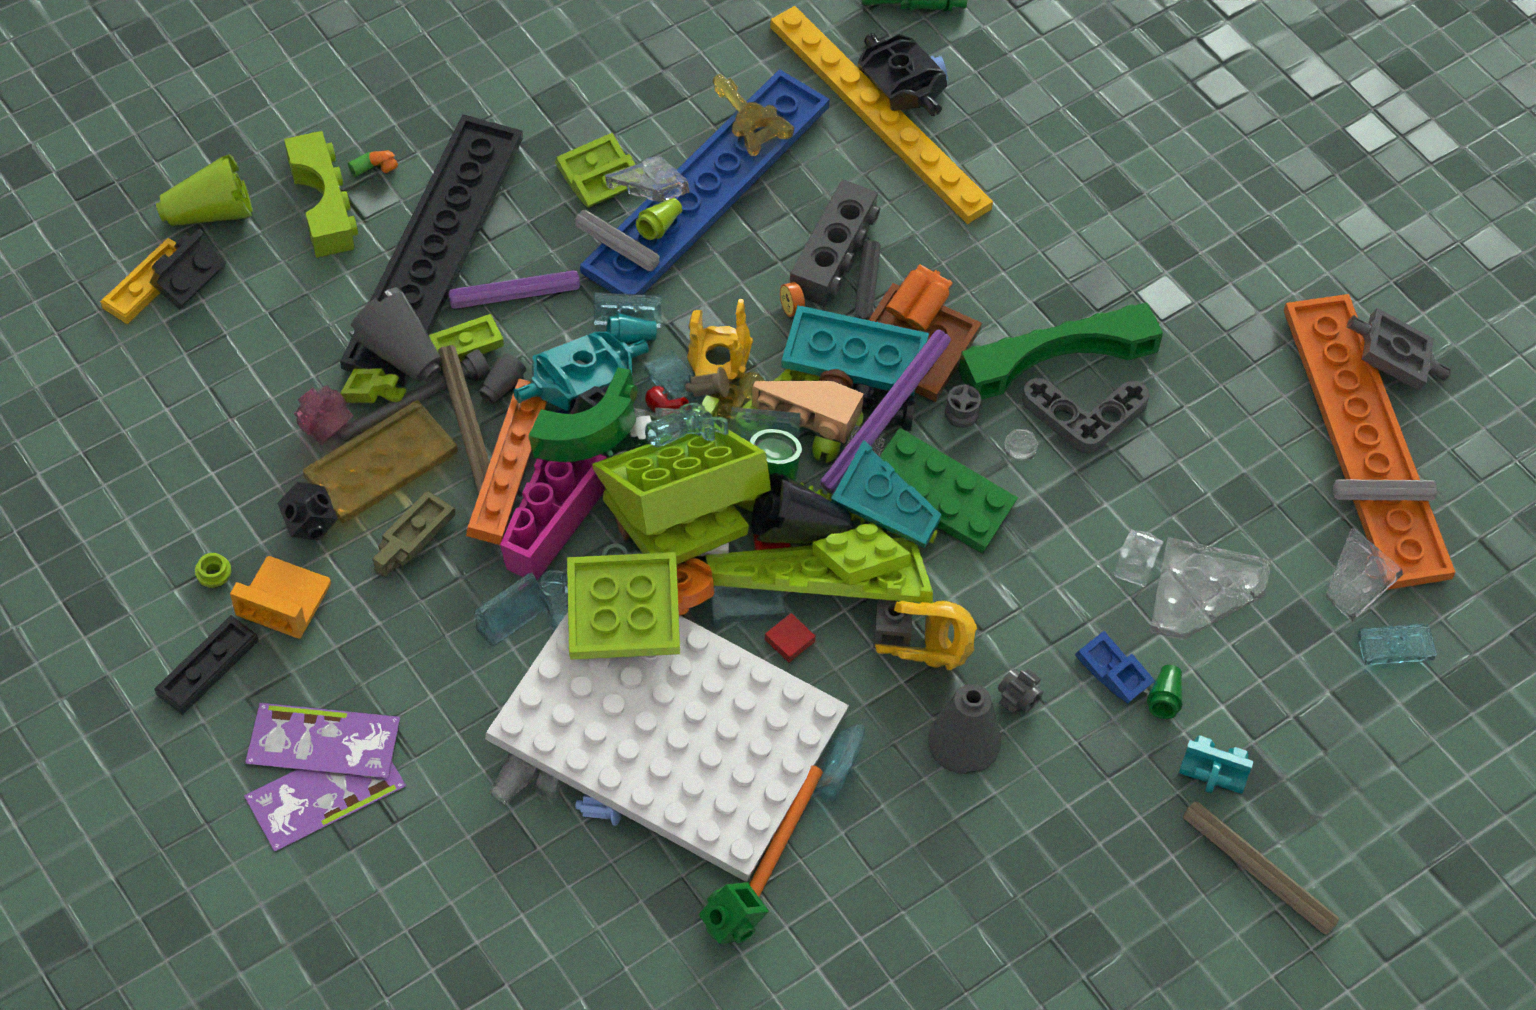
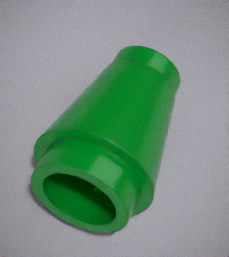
M1164 665L1161 668L1147 696L1146 701L1149 711L1155 717L1171 719L1182 709V671L1175 665Z

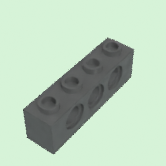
M843 179L841 180L790 273V283L796 282L799 284L803 291L804 299L826 306L831 295L836 296L842 284L841 276L843 272L851 270L855 260L854 252L856 248L861 249L863 247V243L868 235L867 228L869 224L875 225L880 213V207L877 206L878 192Z

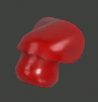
M654 386L646 392V405L659 418L666 419L684 415L690 411V404L687 398L681 397L668 400L667 393H662L664 388L661 386Z

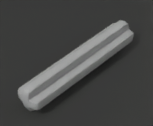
M582 210L576 216V227L647 271H653L660 262L659 254L591 212Z
M1337 479L1333 485V495L1337 500L1433 501L1437 495V485L1433 480Z

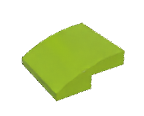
M613 133L557 156L555 164L587 208L645 182L631 155H625Z

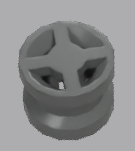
M958 385L949 391L945 408V417L949 423L959 428L972 426L977 421L981 405V395L978 390L969 385Z

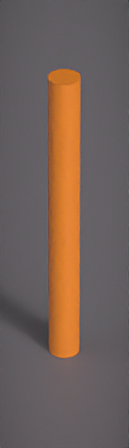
M811 765L805 782L777 829L749 883L758 897H760L823 774V771L817 766Z

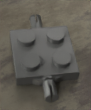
M1379 308L1370 315L1369 323L1357 318L1355 315L1349 319L1347 328L1357 332L1364 338L1365 345L1362 360L1369 363L1372 367L1382 370L1418 391L1427 383L1428 372L1443 381L1449 377L1451 368L1435 361L1432 352L1434 339Z

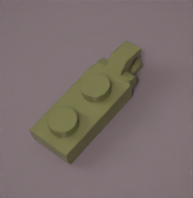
M426 491L382 535V542L378 546L380 551L372 558L374 570L386 577L397 567L398 563L404 566L408 561H411L456 515L455 508L433 493Z

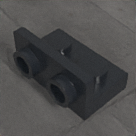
M198 229L192 236L188 232L184 234L174 246L177 250L170 257L166 254L162 255L151 268L154 270V274L149 283L179 310L226 264V261L201 240L204 235L201 229Z

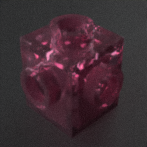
M325 385L318 392L314 387L298 399L301 406L294 413L297 417V424L307 435L312 434L320 445L354 417L347 409L343 396L338 391L331 390L328 385Z

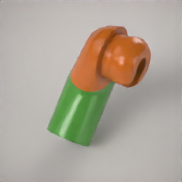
M389 150L367 152L348 162V167L352 175L357 177L380 165L382 172L389 173L398 167V162L394 159L395 154Z

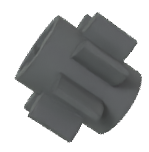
M1029 668L1026 671L1021 670L1020 673L1015 669L1011 670L998 686V691L1002 693L1001 696L1003 697L999 703L1012 714L1015 711L1019 712L1021 709L1028 713L1035 707L1043 695V691L1039 689L1040 686L1038 685L1041 678Z

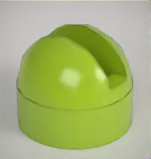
M815 436L812 445L813 456L819 461L821 452L826 453L825 463L832 462L839 453L841 443Z

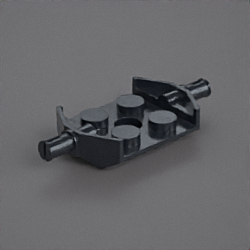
M870 33V36L869 34L866 35L864 43L869 48L863 50L858 61V68L863 73H866L889 99L890 109L895 111L924 107L931 116H935V113L938 115L942 107L935 99L947 87L945 72L913 38L898 34L888 40L880 41L874 33Z

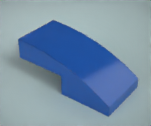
M1105 631L1101 632L1075 654L1079 661L1105 687L1126 703L1132 701L1155 682L1133 654L1126 657Z

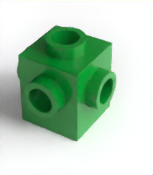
M743 882L726 884L724 887L714 891L707 899L708 904L698 915L705 923L708 934L719 944L731 942L740 944L753 936L756 931L754 927L769 911L750 884Z

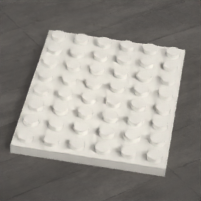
M567 612L487 730L485 739L747 882L805 782L811 765L815 766L845 716L849 705L679 615L680 654L570 660Z

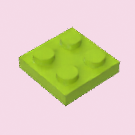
M874 523L862 524L855 529L843 533L830 534L824 539L813 542V555L849 586L910 566V553Z

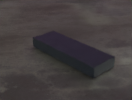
M230 615L154 688L156 695L183 715L259 641L258 635Z

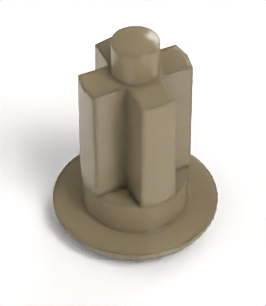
M722 367L718 368L717 373L691 377V383H686L685 385L686 391L693 392L694 397L720 393L725 398L729 393L728 376Z

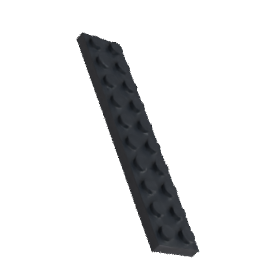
M462 114L370 301L376 297L381 302L388 297L384 291L395 287L399 288L406 295L427 334L430 335L448 297L449 290L454 285L523 140L522 130ZM351 338L340 360L341 369L350 372L353 369H382L386 375H397L399 379L396 385L405 387L409 379L408 375L353 338Z

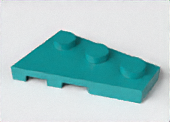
M865 440L862 441L831 498V502L923 548H926L941 520V514L915 488L909 486L887 461L884 462Z

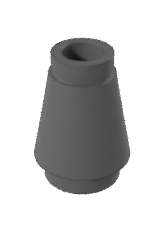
M505 353L502 358L497 357L481 389L478 391L480 396L487 402L495 404L497 400L516 386L519 378L524 379L523 374L526 372V367L509 353Z

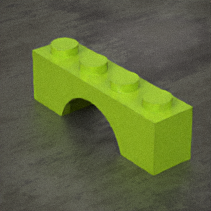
M322 131L284 139L294 184L313 187L323 194L320 202L305 213L316 258L354 250L353 236L358 235L355 217H348L346 212L351 210L347 191L340 192L339 186H343L339 166L333 168L332 162L336 161L332 142H325Z

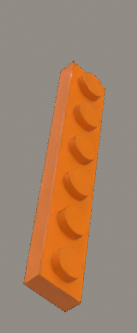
M519 378L515 389L531 384V381ZM513 393L468 524L466 536L500 545L532 452L528 435L540 410H545L548 403L542 400L541 397L535 396L522 403H518Z

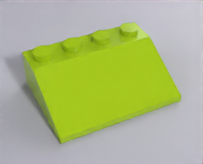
M716 421L592 464L594 472L627 520L645 535L662 534L666 531V528L677 524L692 523L699 516L710 512H722L729 505L740 501H752L758 498L760 494L771 491L766 452Z

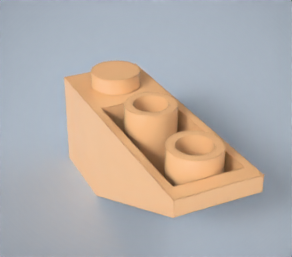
M755 381L752 387V406L765 414H773L786 419L795 426L805 427L818 432L826 439H835L845 444L862 413L864 394L834 381Z

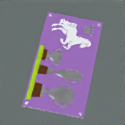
M259 703L245 764L388 778L400 717Z
M391 760L388 778L297 769L244 795L275 852L406 787V784Z

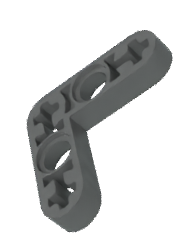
M1034 378L1025 384L1022 402L1030 412L1075 449L1089 454L1098 451L1146 409L1149 390L1141 382L1127 381L1092 411L1087 413L1049 381ZM1032 393H1034L1035 395L1042 393L1044 394V397L1040 395L1037 397H1033ZM1136 395L1139 397V400L1136 398L1130 400L1125 408L1124 405L1126 403L1127 396L1132 398ZM1064 410L1069 412L1072 418L1068 421H1060L1054 416V413ZM1108 411L1114 412L1119 416L1120 420L1108 422L1104 420L1102 414ZM1095 426L1098 428L1095 431L1094 439L1090 436L1086 439L1082 437V434L1090 435L1094 431Z

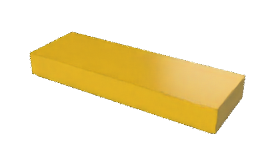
M167 238L100 301L102 309L126 324L133 320L160 294L149 283L154 274V270L151 268L162 255L166 254L170 257L177 250L174 248L176 242Z

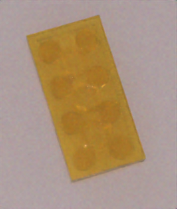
M416 400L302 469L304 478L309 484L325 486L335 513L344 524L457 454L458 447L423 405Z

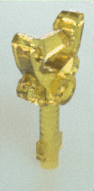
M717 74L713 78L712 82L715 85L714 90L721 98L726 97L739 112L736 115V122L732 125V133L738 137L744 136V144L751 156H757L760 152L761 144L776 136L779 139H790L793 136L794 127L787 120L777 115V109L774 106L767 105L763 108L761 104L755 102L747 103L737 92L738 86L731 78L726 79L723 74ZM759 127H766V128H764V129H762V130H760V131L754 133L755 129H757V128H759Z

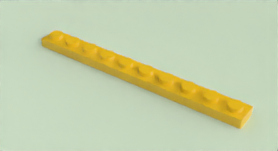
M796 6L770 20V28L966 224L992 210L993 201L901 110L892 111L889 99Z

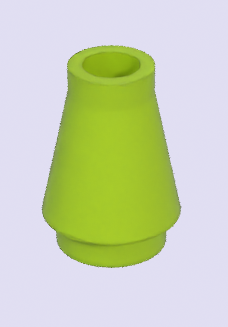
M669 197L659 204L642 210L636 220L638 232L648 240L661 238L676 217L682 213L681 203L676 198Z

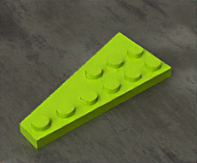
M905 538L892 539L910 553V566L850 586L813 555V545L705 555L706 564L710 566L714 586L918 603L928 602L933 604V590L918 546Z

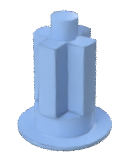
M586 794L583 796V801L577 800L575 804L576 809L583 812V817L611 819L614 826L618 825L622 817L621 813Z

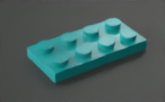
M798 305L781 360V368L818 376L824 371L839 369L844 371L853 383L890 391L929 339V333Z

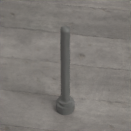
M478 349L465 355V360L460 362L464 377H468L470 380L474 377L478 380L490 372L486 359ZM444 374L405 394L400 402H390L342 427L339 431L340 437L344 440H349L448 388Z

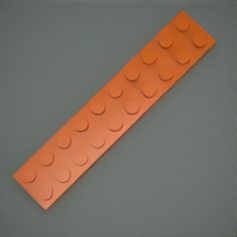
M1345 294L1286 303L1284 314L1345 479L1420 480L1378 368H1374L1362 360L1365 345L1364 338L1357 332L1347 328V323L1353 315L1358 318L1350 295ZM1353 500L1386 590L1453 579L1456 572L1429 501Z

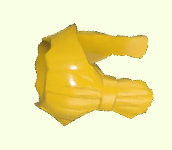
M739 299L737 303L736 329L730 326H709L703 329L702 310H693L688 325L690 329V343L688 345L687 359L692 370L695 372V376L717 373L718 368L722 367L727 373L729 382L744 377L747 370L745 366L753 343V338L750 337L749 328L745 323L744 300ZM716 347H725L730 350V361L723 365H715L710 363L705 355L709 350H713Z
M899 601L896 602L894 611L912 615H927L925 624L926 647L875 644L876 652L879 654H891L899 656V658L904 660L924 661L927 665L935 668L945 665L947 670H952L965 664L968 657L974 652V638L977 626L971 614L965 608L953 602L936 601L932 604L928 602ZM951 624L954 627L952 643L948 638V630Z

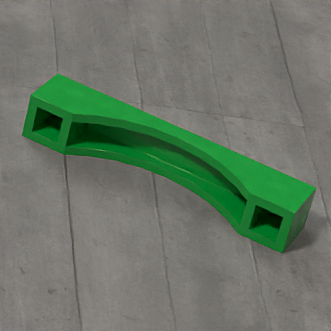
M1148 302L1138 305L1131 304L1112 312L1096 313L1089 318L1077 321H1066L1059 326L1036 329L1025 335L1013 338L1005 337L998 342L983 346H972L967 350L961 351L958 371L964 384L978 390L981 400L1004 394L1011 383L1024 371L1039 362L1056 356L1072 353H1096L1128 361L1158 353L1163 331Z

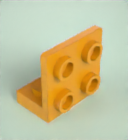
M268 556L251 585L246 586L236 582L230 592L236 616L301 639L331 586V580L329 577Z

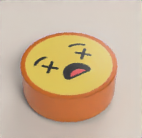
M796 282L781 285L780 300L783 310L787 316H795L798 305L805 307L803 291Z

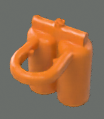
M919 264L916 270H912L886 306V310L895 318L906 321L916 330L925 332L941 307L945 304L953 282L940 276L941 273L935 270L933 272Z

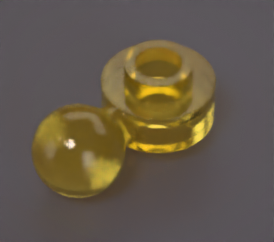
M748 372L740 378L738 386L729 384L727 397H722L720 393L711 394L712 397L719 399L717 416L722 418L736 417L738 411L744 406L745 397L752 399V387L755 381H765L764 378L756 372Z

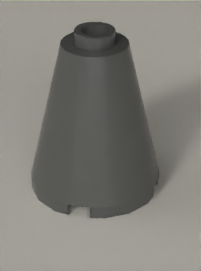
M397 287L384 291L388 296L387 298L379 302L375 297L358 313L351 323L355 331H349V335L415 381L419 382L424 379L428 382L440 372L441 367L439 365L442 358L406 295Z
M967 684L960 687L931 724L928 738L932 755L945 769L958 774H967L968 771L975 770L980 772L987 769L996 760L1000 751L1001 733L989 692L980 685Z

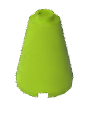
M230 154L222 156L160 195V202L156 203L161 220L163 222L168 221L171 226L251 217L253 210L244 180L241 181L239 175L234 173L239 171L234 158Z

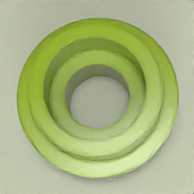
M218 553L205 554L199 559L195 567V575L198 582L209 588L225 584L232 572L229 561ZM212 570L219 571L215 574H208Z

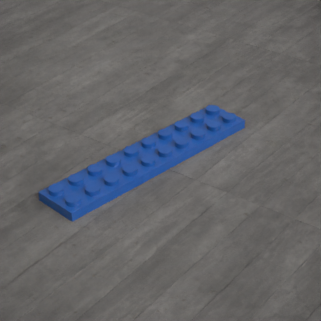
M779 69L617 228L659 254L660 262L653 271H647L602 243L580 264V273L632 306L829 108L830 99ZM669 197L676 198L682 205V213L676 217L661 238L653 240L644 238L636 227L639 213L667 200Z

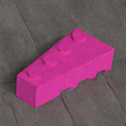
M600 454L574 462H554L537 458L534 464L535 471L530 483H526L522 492L523 499L520 506L515 509L500 543L507 570L535 583L538 581L603 495L604 490H606L592 466L595 462L607 459L606 456Z

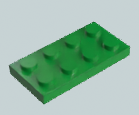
M901 428L897 430L880 455L884 462L887 461L909 486L915 488L941 514V520L937 526L939 529L982 554L1018 499L1017 496Z

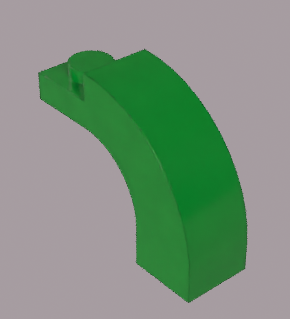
M618 367L602 400L589 410L576 414H562L541 409L528 435L534 458L554 462L585 460L608 451L623 440L636 422L633 404L637 397V386L633 383L631 370Z

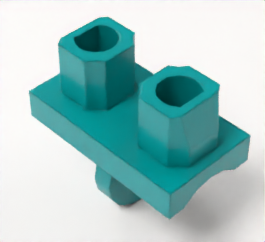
M1201 735L1197 736L1195 741L1189 740L1179 773L1207 782L1204 792L1212 794L1215 785L1243 794L1253 765V761L1248 759V752L1237 747L1230 748L1228 752L1216 749L1212 739Z

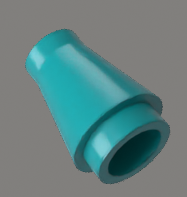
M617 313L616 316H608L606 332H609L621 343L625 342L627 345L642 339L645 341H655L657 325L656 321Z

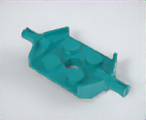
M594 332L544 351L532 357L531 384L514 389V397L518 400V403H522L535 396L541 397L542 400L568 411L570 410L571 400L578 398L582 393L594 386L603 388L610 385L618 367L629 369L632 373V358L648 353V344L642 339L627 346L625 342L621 343L609 332ZM580 360V361H582V362H584V363H589V364L581 365V364L576 363V361Z

